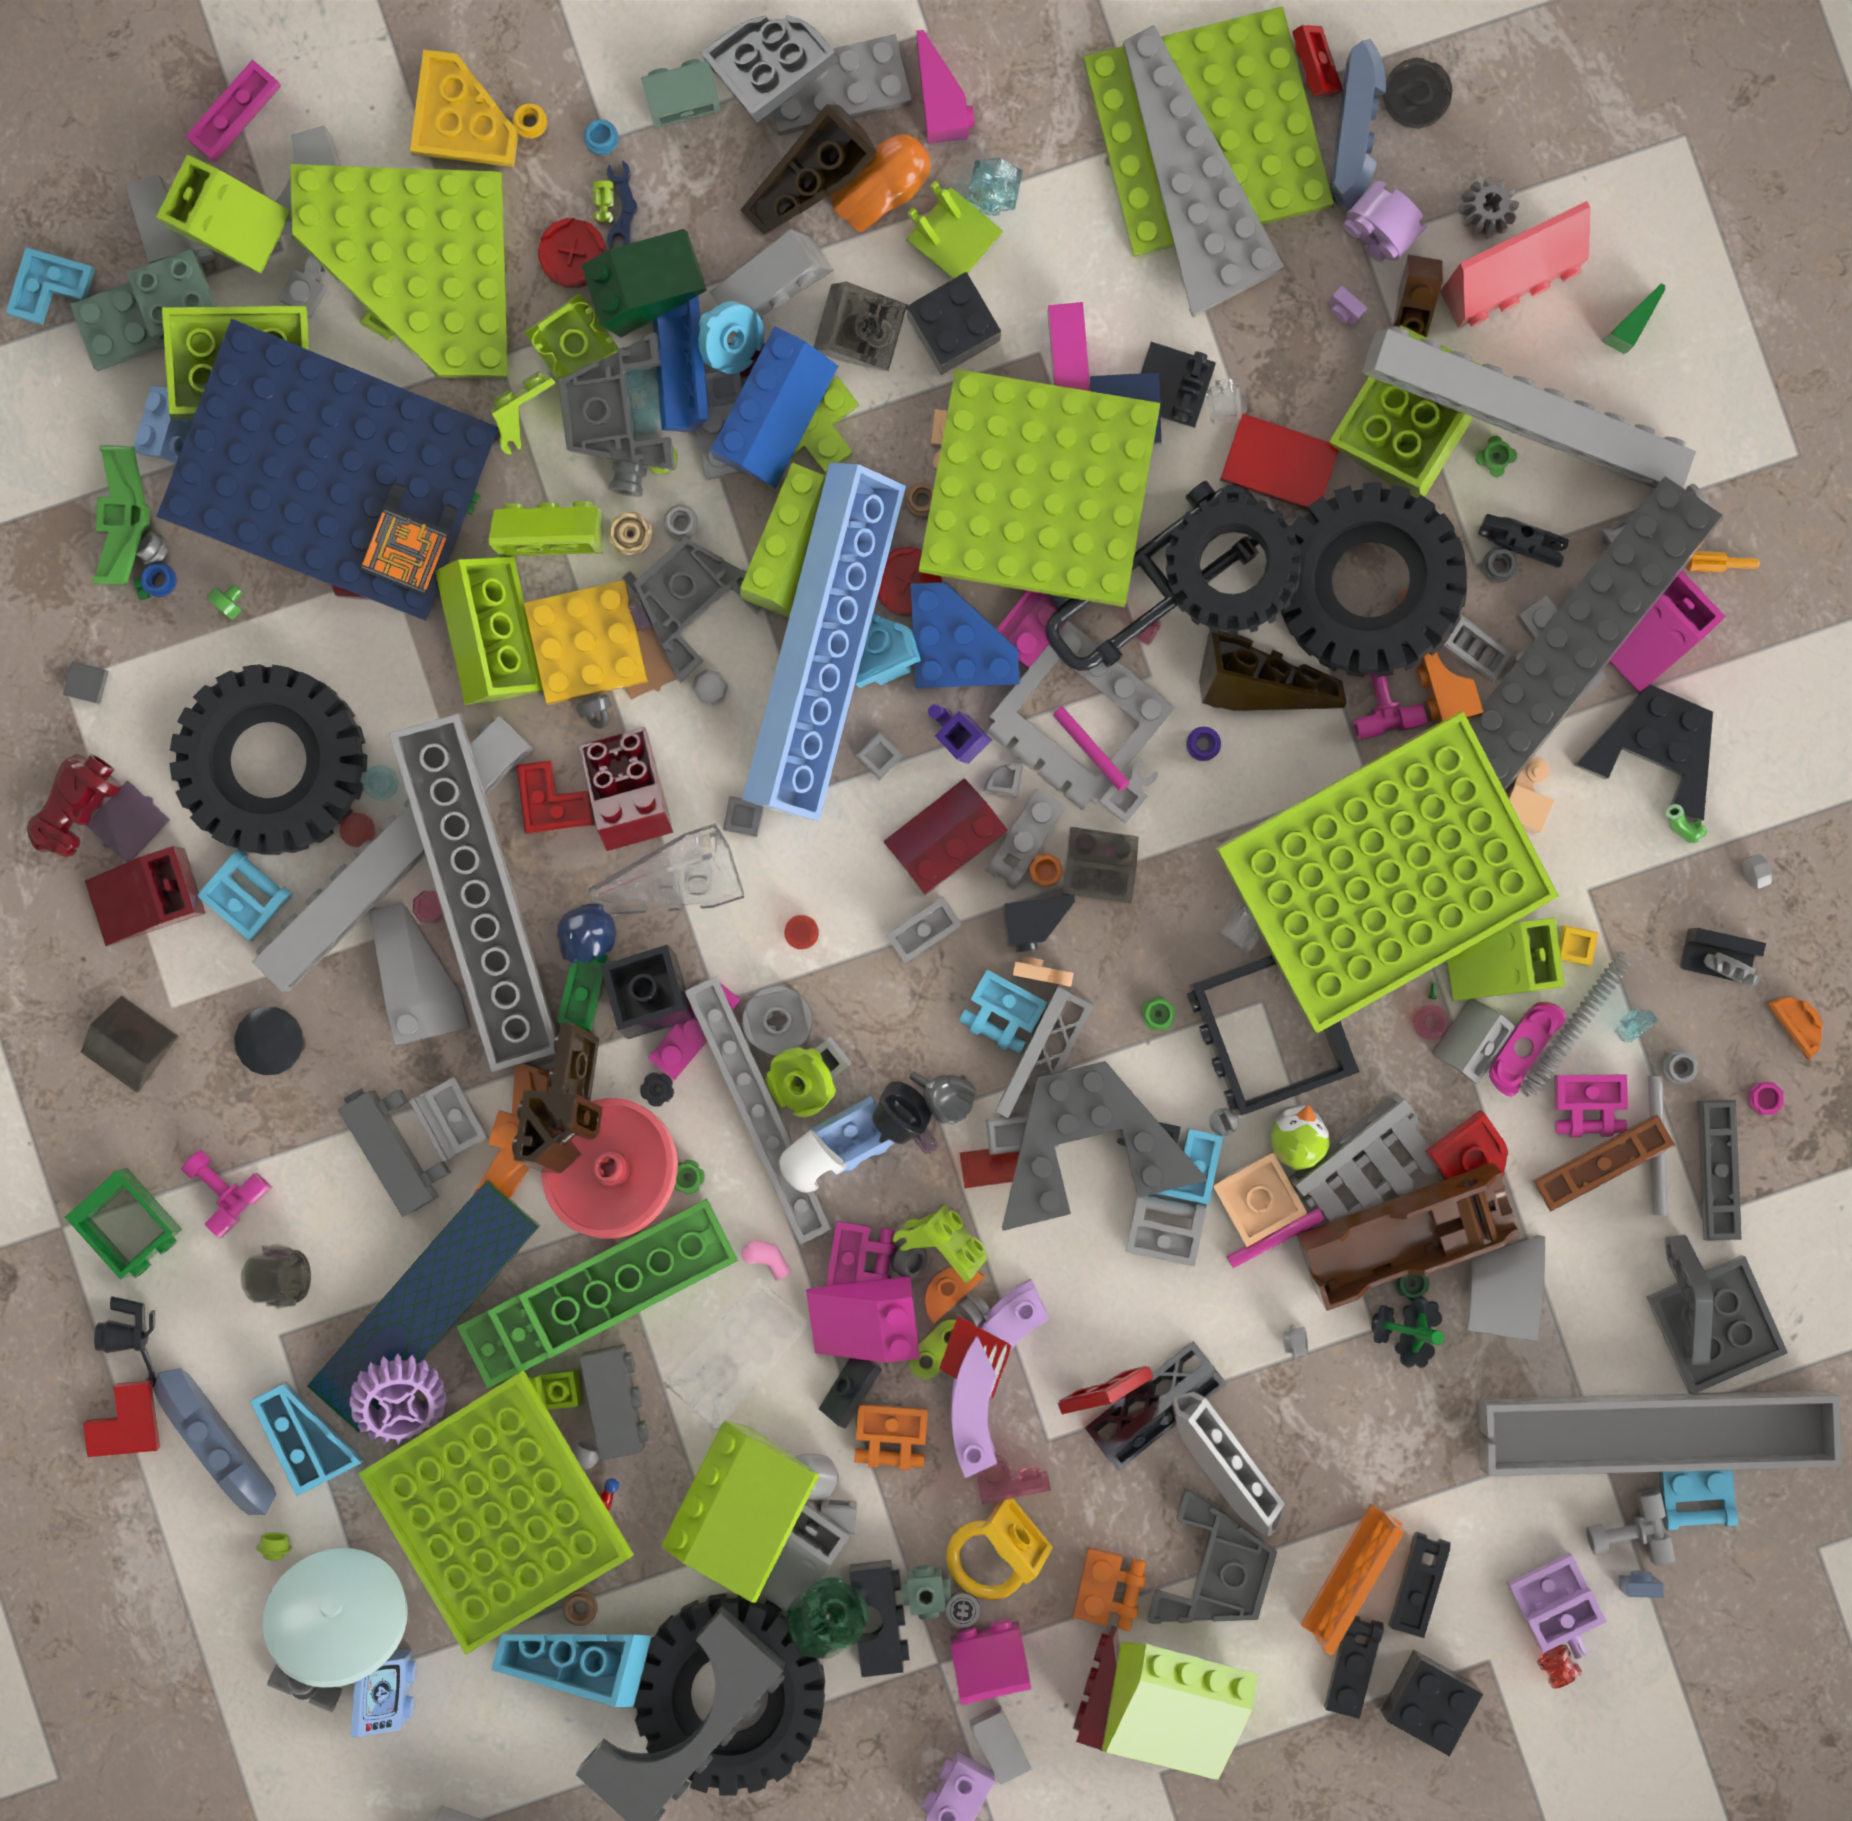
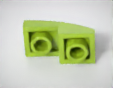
M579 1369L527 1376L547 1410L575 1407L584 1404Z

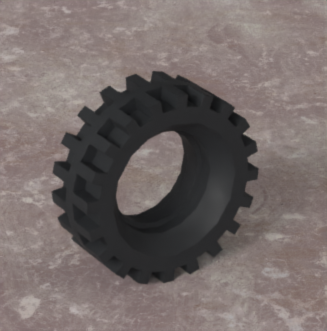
M1226 494L1218 495L1219 501L1208 504L1206 500L1200 502V509L1193 514L1188 511L1183 516L1181 526L1179 528L1174 527L1171 533L1172 541L1170 547L1167 546L1166 574L1171 593L1174 595L1178 607L1182 612L1185 611L1196 625L1202 623L1209 627V631L1218 633V630L1229 631L1230 635H1238V631L1250 629L1252 633L1258 631L1259 625L1267 621L1269 624L1276 621V615L1282 609L1286 611L1290 606V599L1294 593H1297L1299 587V576L1301 573L1300 547L1295 538V531L1292 525L1288 526L1284 520V515L1278 509L1274 512L1268 508L1266 501L1259 499L1258 503L1248 500V495L1239 494V499H1227ZM1231 532L1247 534L1258 541L1265 552L1267 561L1264 574L1259 582L1246 592L1236 594L1219 592L1211 587L1202 576L1200 568L1202 553L1207 545L1218 536Z

